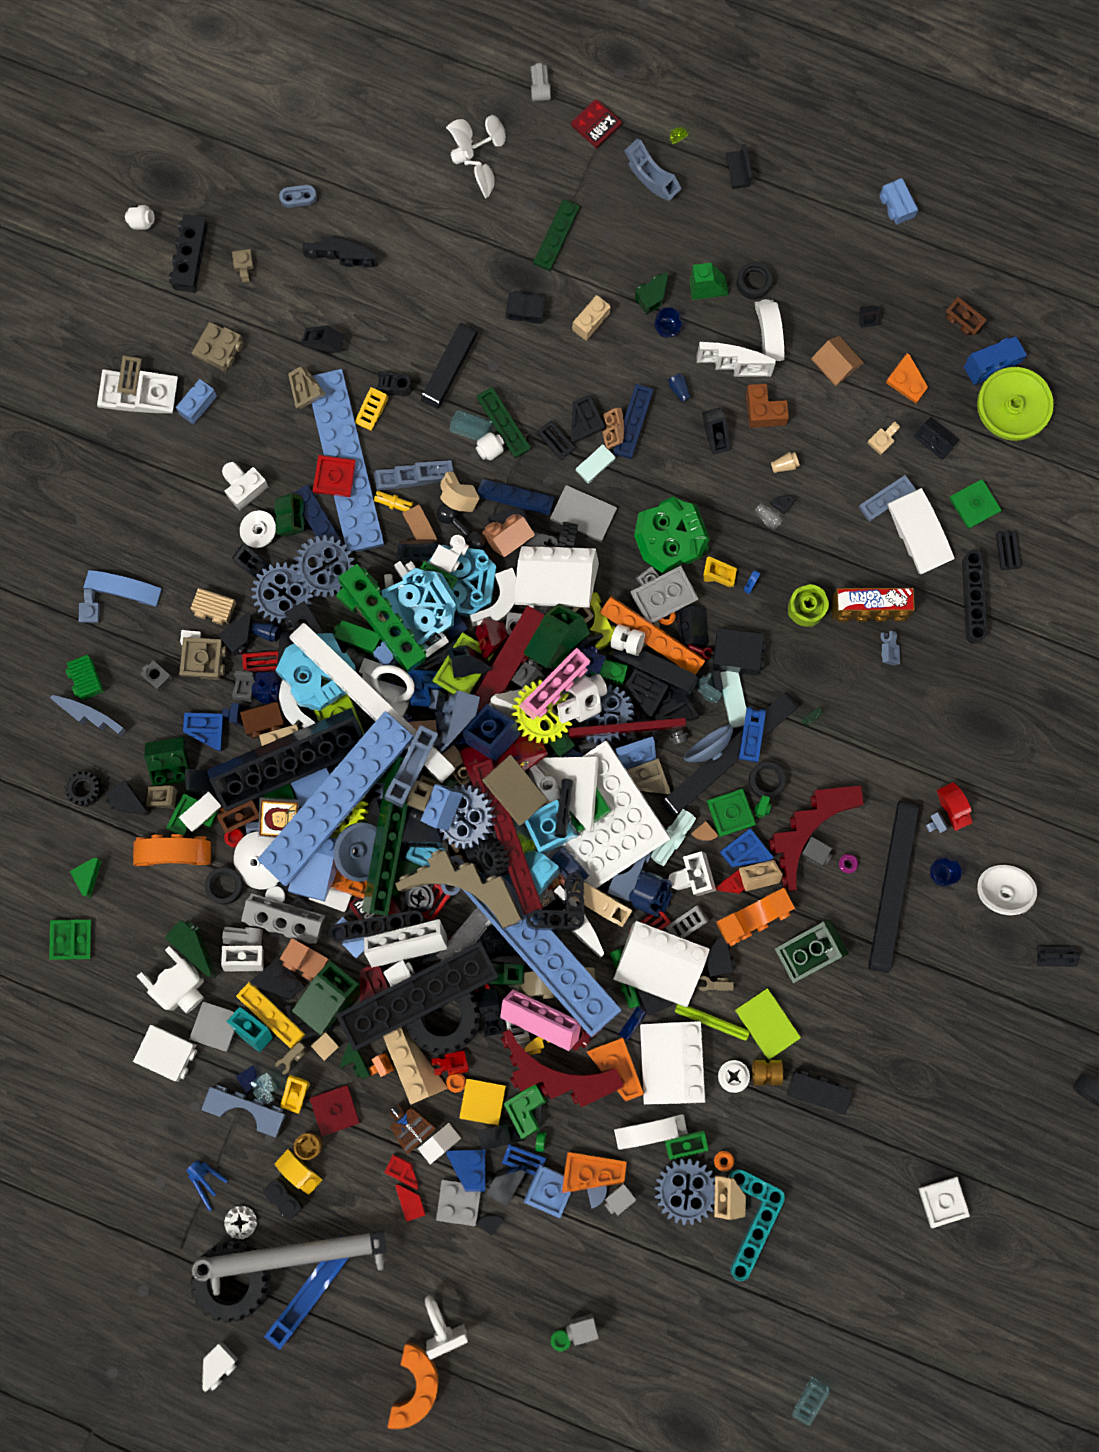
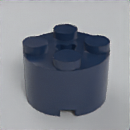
M641 872L637 877L635 888L629 894V900L632 901L634 908L658 917L660 916L658 913L664 912L670 903L672 892L669 890L670 886L673 887L672 881L651 872Z

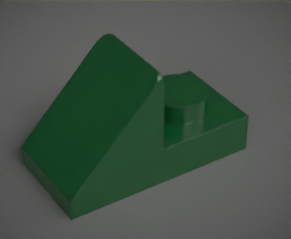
M348 1042L339 1069L354 1062L353 1070L357 1078L361 1076L363 1080L370 1077L371 1075L359 1050L353 1051Z

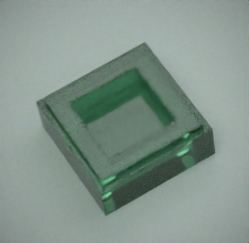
M817 707L805 716L801 722L808 726L820 717L823 711L820 707Z

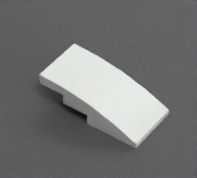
M700 342L697 352V363L715 362L716 370L734 369V376H771L775 366V359L734 345Z
M102 370L97 407L133 412L173 413L178 377L140 371L137 394L132 396V394L117 393L120 372ZM128 371L124 372L122 388H126ZM132 372L130 389L132 390L136 372Z
M922 488L887 503L899 536L903 538L909 556H912L919 574H923L955 559L942 527Z
M559 885L554 890V895L565 904V890ZM570 897L569 903L572 906H578L575 903V901ZM584 915V924L580 929L572 931V933L601 958L604 952L595 931ZM573 916V918L570 920L575 925L578 922H580L579 920H576L575 916Z

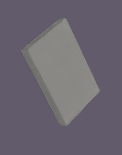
M566 485L550 520L563 525V521L578 524L577 532L602 542L617 507Z
M682 566L630 592L643 618L651 623L698 600Z

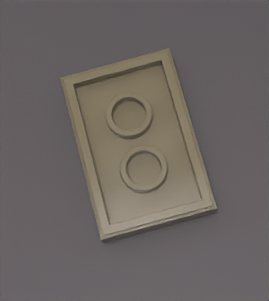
M511 755L505 758L482 779L519 826L548 801Z

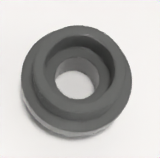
M683 729L674 731L669 739L674 745L688 740V732H683Z

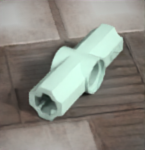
M682 809L673 824L666 830L671 839L656 848L650 858L664 866L674 850L678 849L696 818L688 811Z

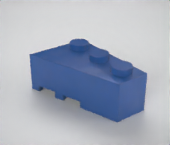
M1008 337L998 344L972 353L967 358L964 369L975 386L987 380L993 373L1023 362L1027 354L1017 337Z

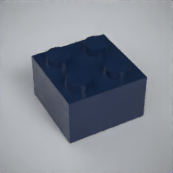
M488 704L462 730L467 745L494 762L520 736L516 721Z

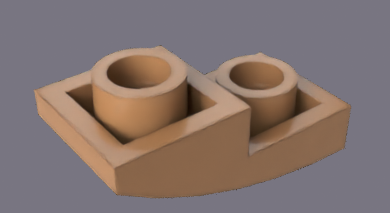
M615 408L603 414L607 429L603 431L606 449H611L623 443L624 421L621 408Z
M420 505L402 513L415 540L438 541Z

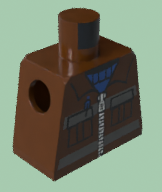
M397 1104L389 1111L396 1120L390 1128L406 1154H409L436 1129L431 1122L414 1108H410L405 1113Z

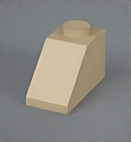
M715 1176L714 1217L728 1220L745 1217L746 1196L733 1178Z

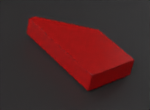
M739 870L715 887L716 891L740 894L745 890Z
M393 1154L384 1173L418 1189L419 1186L412 1164Z
M399 1184L395 1185L406 1222L425 1216L420 1195Z

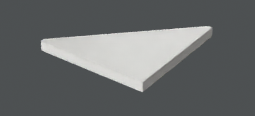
M543 758L536 765L541 764L549 775L556 780L560 788L562 779L574 781L570 811L587 831L593 832L598 758Z

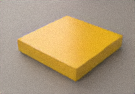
M466 1079L460 1119L499 1125L505 1086Z

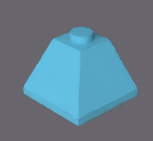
M529 849L525 853V857L538 895L540 896L560 874L559 866L544 854ZM508 872L505 879L513 885L510 873Z

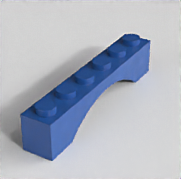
M349 1257L320 1262L264 1337L281 1349Z

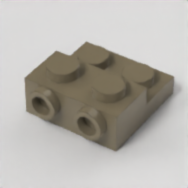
M209 322L192 351V355L226 372L227 368L232 366L236 352L241 350L243 339L240 334Z
M183 637L179 675L220 680L221 675L224 676L225 664H222V658L227 655V646L219 639Z

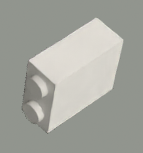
M150 1025L133 1062L178 1082L180 1079L185 1078L188 1072L186 1067L189 1060L193 1061L197 1050H195L197 1045L155 1025Z

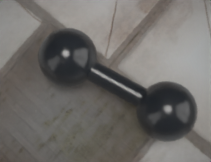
M445 503L441 504L437 509L439 521L444 524L452 523L465 536L464 540L469 545L468 548L482 550L486 543L484 535L479 531H470L457 518V510L450 508Z

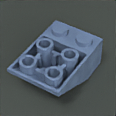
M457 691L453 696H450L448 701H445L442 710L445 713L444 719H441L438 730L441 731L440 737L437 738L434 748L439 753L475 717L480 697Z

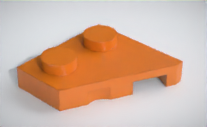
M908 353L886 381L889 386L914 403L919 401L928 388Z

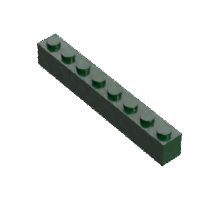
M398 757L387 769L362 906L363 912L388 916L408 807L407 800L403 808L385 800V794L405 759L402 757Z

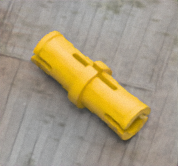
M379 490L376 492L377 496H375L374 502L387 505L392 510L395 508L405 512L413 508V502L400 499L397 495L392 496Z

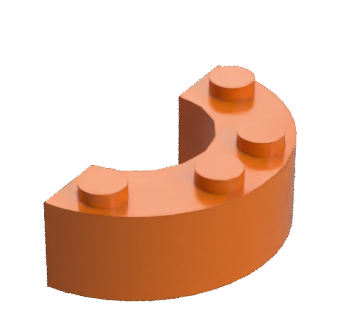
M173 834L171 838H163V835H151V839L137 837L136 841L133 842V866H153L155 864L211 865V841L206 840L204 836H196L194 839L183 838L181 834Z
M782 888L752 905L717 921L716 924L726 943L732 946L752 936L751 931L757 929L760 932L768 928L767 923L778 917L781 921L791 916L790 911L794 910L795 907L785 888Z
M408 1341L405 1343L401 1366L408 1368L414 1374L416 1392L409 1400L403 1403H393L388 1428L390 1429L406 1428L423 1419L433 1406L438 1391V1373L433 1360L429 1359L427 1352L423 1348Z

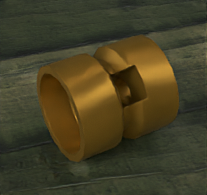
M753 1060V1085L765 1086L766 1083H769L770 1086H782V1060H770L768 1063L765 1060Z
M315 1133L302 1134L294 1143L296 1155L303 1160L317 1157L323 1148L321 1138Z

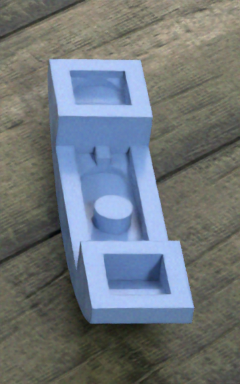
M92 570L88 571L83 587L84 589H92V591L99 593L104 592L136 600L138 603L157 607L162 591L159 587L141 581Z

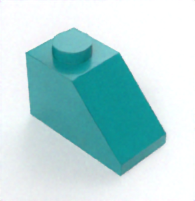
M241 1007L226 1021L246 1043L259 1053L273 1039L269 1028Z

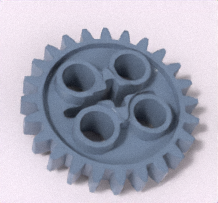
M323 535L321 540L316 536L314 541L312 539L307 540L308 545L305 543L301 544L304 550H297L300 557H294L298 561V564L293 565V567L298 568L294 575H300L297 582H304L301 587L302 589L309 587L307 593L315 591L314 595L319 596L321 592L322 597H326L327 592L329 596H334V591L336 593L340 591L341 585L338 583V576L354 566L350 565L354 558H348L351 551L345 552L344 549L347 545L340 546V539L334 542L333 536L329 537L328 541L326 535ZM326 548L331 552L329 559L324 556ZM309 558H313L315 561L313 568L308 565ZM334 558H338V561L326 566L324 570H319L312 576L310 575V572L322 567L323 563H328ZM335 565L340 568L339 575H336L333 571ZM319 574L324 577L323 584H319L317 581Z
M277 562L276 568H273L270 564L269 571L263 568L262 572L264 575L257 574L259 581H253V584L257 586V588H251V591L256 593V595L251 596L252 599L257 600L254 603V607L260 606L258 613L264 611V619L271 616L270 622H273L276 618L278 624H280L281 620L286 617L284 613L286 611H282L279 608L281 602H287L290 605L289 609L305 601L307 606H311V602L307 599L313 598V595L307 593L309 587L301 588L304 583L303 581L297 582L300 575H294L298 571V569L294 570V564L290 568H287L286 562L283 567H280ZM283 576L286 581L284 584L279 585L275 582V578ZM268 583H272L280 591H283V589H285V594L291 599H294L296 601V604L292 603L285 596L279 597V592L276 589L270 587ZM292 587H298L301 590V594L294 596L290 590ZM266 591H272L274 598L267 600L263 594Z
M610 684L607 694L600 697L601 712L582 722L575 720L573 723L578 727H589L595 721L598 722L597 726L609 725L613 720H617L616 724L632 723L634 720L631 716H634L635 713L631 709L634 706L630 703V697H626L625 691L620 693L619 687L613 690V686ZM617 702L616 707L609 708L611 703ZM620 734L587 737V741L590 743L594 739L595 745H598L600 741L603 743L609 740L613 744L614 738L620 741Z
M467 784L461 787L457 785L454 786V790L463 795L449 830L440 829L438 833H445L443 840L449 839V845L455 844L456 848L462 846L463 849L469 848V846L473 848L476 847V844H481L482 839H488L486 833L493 832L489 827L495 825L491 821V818L496 817V815L491 814L495 807L489 806L492 799L486 800L488 794H481V788L475 789L474 785H469L468 787ZM464 798L467 800L466 807L463 805ZM477 812L480 814L479 821L476 819ZM464 826H466V828H467V834H466V835H465L464 832H463Z
M680 1159V1165L672 1161L673 1168L666 1165L665 1167L668 1172L660 1171L663 1178L656 1179L660 1186L654 1187L655 1190L659 1191L655 1198L661 1199L657 1206H664L661 1212L665 1213L668 1211V1219L675 1216V1223L682 1219L683 1225L686 1224L687 1220L693 1225L695 1218L701 1222L700 1216L702 1215L708 1218L707 1210L714 1212L710 1206L711 1204L715 1205V1200H713L715 1197V1185H713L715 1177H709L712 1170L705 1172V1164L699 1168V1161L692 1165L691 1159H688L687 1164H684L683 1159ZM689 1173L688 1188L692 1193L687 1196V1209L684 1210L685 1194L681 1191L686 1189V1175ZM675 1175H681L683 1178V1183L680 1186H675L672 1182ZM696 1177H701L703 1180L700 1188H694L692 1185V1181ZM674 1195H678L681 1198V1203L678 1206L671 1205L670 1200ZM695 1197L700 1198L701 1205L698 1208H692L691 1200Z

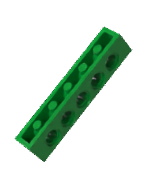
M356 564L338 576V583L404 671L408 673L426 660L425 654L427 652L422 644L416 643L413 632L409 628L406 629L402 624L404 621L401 616L392 611L390 601L386 597L383 599L380 595L381 591L375 582L371 583L368 579L369 574L365 568H360ZM361 583L364 584L366 588L364 590H358L355 586ZM375 599L377 604L370 606L367 600ZM380 614H386L389 617V619L387 621H381L378 618V616ZM397 629L400 635L394 637L390 634V631ZM407 644L411 646L412 650L404 652L401 647Z

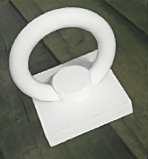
M383 665L377 667L370 675L371 687L404 718L410 705L409 699L415 690L412 678L406 671L396 666ZM383 673L395 674L405 681L407 688L380 681L378 677Z
M427 1296L425 1304L436 1331L435 1337L426 1341L427 1354L429 1359H432L468 1341L464 1324L453 1329L446 1327L436 1301L432 1296Z

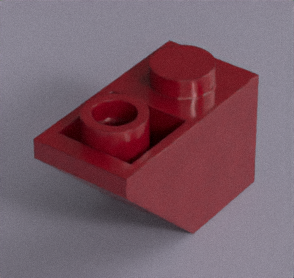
M484 618L481 624L477 626L476 636L482 657L487 659L498 651L508 637L503 622Z

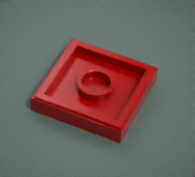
M318 455L313 493L351 498L356 460Z

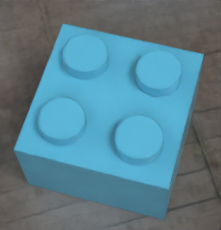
M559 800L539 808L525 821L539 853L545 854L578 837L571 821L568 822L566 838L554 836L557 821L555 820V814L558 813Z

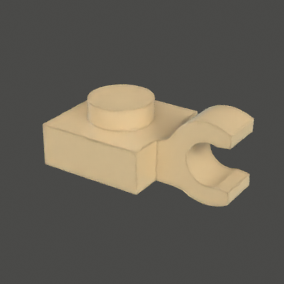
M894 422L886 432L881 428L868 441V444L877 453L882 455L894 443L895 440L891 437L899 430L900 426Z

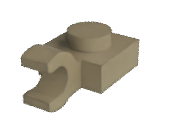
M251 250L233 251L235 272L240 271L242 283L250 282L248 270L253 269Z
M706 976L699 977V980H705L707 983L706 987H699L700 991H733V982H729L727 978H717V982H712Z
M299 1042L283 1059L277 1061L275 1066L278 1067L284 1063L286 1069L282 1073L283 1075L287 1074L291 1069V1062L294 1060L299 1061L306 1054L304 1050L307 1047L302 1042Z

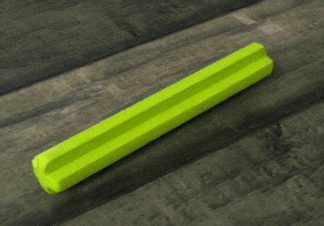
M676 1005L675 1012L739 1039H748L749 1030L692 1007Z

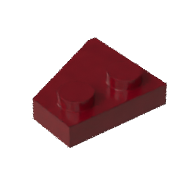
M370 965L360 970V1002L390 987L381 965L371 967Z

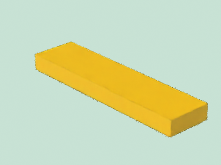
M249 982L236 995L289 1048L292 1049L304 1037L305 1033L256 987H252Z

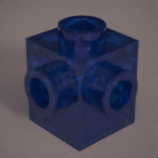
M589 645L588 648L582 647L580 651L587 658H592L591 662L586 666L588 670L585 673L590 674V672L599 674L606 656L598 653L599 649Z
M256 672L255 682L251 687L252 694L261 703L277 702L281 686L280 679L275 673Z

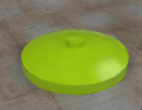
M1008 367L993 373L984 382L979 391L977 408L983 424L989 431L1006 440L1020 441L1037 435L1047 425L1053 412V396L1047 383L1035 372L1021 367Z

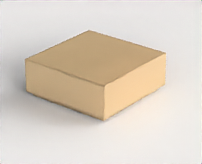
M324 1033L311 1045L324 1061L339 1048L327 1033Z

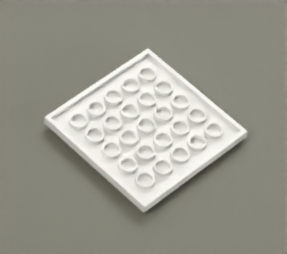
M608 741L603 742L583 757L598 758L597 786L612 812L594 823L593 832L585 829L579 833L573 825L578 837L544 854L550 859L565 846L590 874L584 882L595 888H598L671 839ZM560 873L557 877L564 887L566 878Z

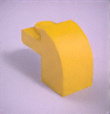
M289 1149L274 1164L298 1189L300 1188L308 1195L322 1181L319 1175L308 1168Z

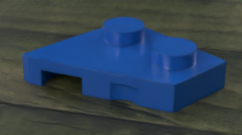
M184 713L183 732L222 752L224 722L222 714Z
M751 828L719 852L731 868L769 861L774 858Z
M485 1150L446 1151L447 1158L450 1160L465 1192L485 1191Z

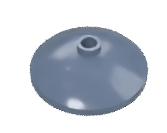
M731 724L724 725L703 737L684 754L683 759L690 763L704 762L711 758L713 760L718 759L723 754L721 751L728 745L733 734Z
M354 823L346 827L338 836L334 846V861L338 871L345 878L357 882L367 881L377 829L375 826L368 823Z

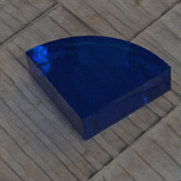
M254 1065L236 1076L246 1093L252 1090L256 1081Z

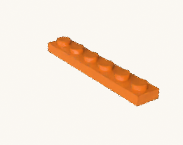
M610 596L600 610L602 615L617 625L627 626L630 628V631L636 629L645 632L644 643L681 668L696 675L704 664L705 659L614 597Z

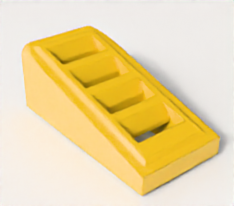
M371 387L355 420V424L372 431L388 401V396ZM371 403L377 406V409L369 406V404ZM366 410L374 413V416L366 413ZM362 417L371 420V422L369 423L362 420Z

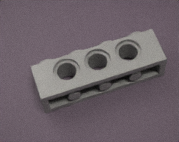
M251 893L246 900L241 921L252 927L265 928L268 932H278L288 938H298L305 943L316 944L321 936L326 916ZM261 912L266 913L268 917H264ZM280 918H284L287 923L282 922ZM298 923L303 924L305 928H301Z

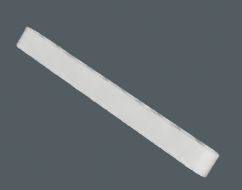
M302 623L289 636L293 643L375 722L384 711H387L411 734L416 735L417 731L305 623ZM411 743L405 749L407 752L410 748ZM433 747L423 768L442 784L455 771V768Z

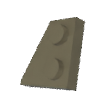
M300 366L288 373L297 409H302L325 396V392L306 367Z

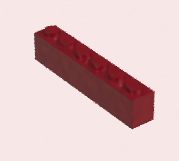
M527 605L491 666L492 671L487 673L475 696L480 697L477 710L481 711L487 704L489 705L491 698L495 694L509 691L508 683L516 674L519 664L523 665L528 658L523 652L544 617L542 613Z

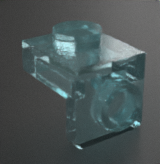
M709 672L707 676L703 675L699 680L698 685L700 687L698 692L703 694V698L708 702L713 703L714 701L718 703L723 693L707 684L712 677V674Z
M264 1072L250 1084L255 1090L253 1094L258 1101L263 1100L269 1104L274 1100L270 1093L277 1086L270 1075Z

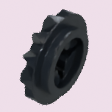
M430 885L416 886L406 890L405 900L410 909L423 913L433 907L435 892L431 890ZM422 892V896L426 899L420 901V898L416 895Z

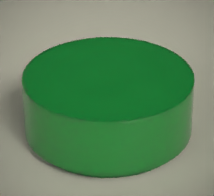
M539 1131L536 1137V1151L544 1152L546 1132Z
M565 1330L555 1331L551 1336L552 1347L560 1352L569 1348L571 1341H569L568 1333Z

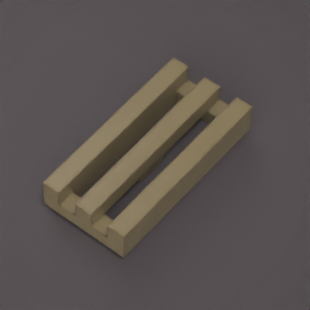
M122 357L117 393L136 396L142 362L141 358ZM126 361H130L126 388H122ZM134 362H137L134 385L132 390L130 389V383L132 377L133 364Z

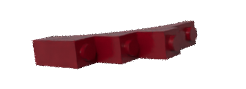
M861 785L815 790L812 793L813 796H810L811 807H814V810L794 812L789 819L790 827L794 831L774 833L772 839H769L770 850H773L774 855L782 854V857H779L780 869L784 870L782 886L786 888V892L797 890L796 873L799 857L812 832L831 816L864 805Z
M510 1029L502 1032L503 1037H501V1041L505 1049L509 1047L512 1053L509 1056L513 1067H518L517 1070L511 1072L513 1077L510 1078L515 1089L519 1088L520 1091H523L542 1081L543 1085L540 1088L545 1097L549 1096L550 1099H553L572 1090L573 1093L570 1096L574 1104H579L580 1107H583L624 1087L616 1068L588 1075H574L554 1071L529 1056L518 1044Z

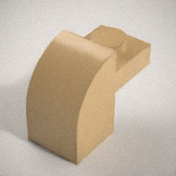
M447 471L440 485L443 490L440 497L441 500L452 509L473 512L479 500L474 486L460 484L454 472Z

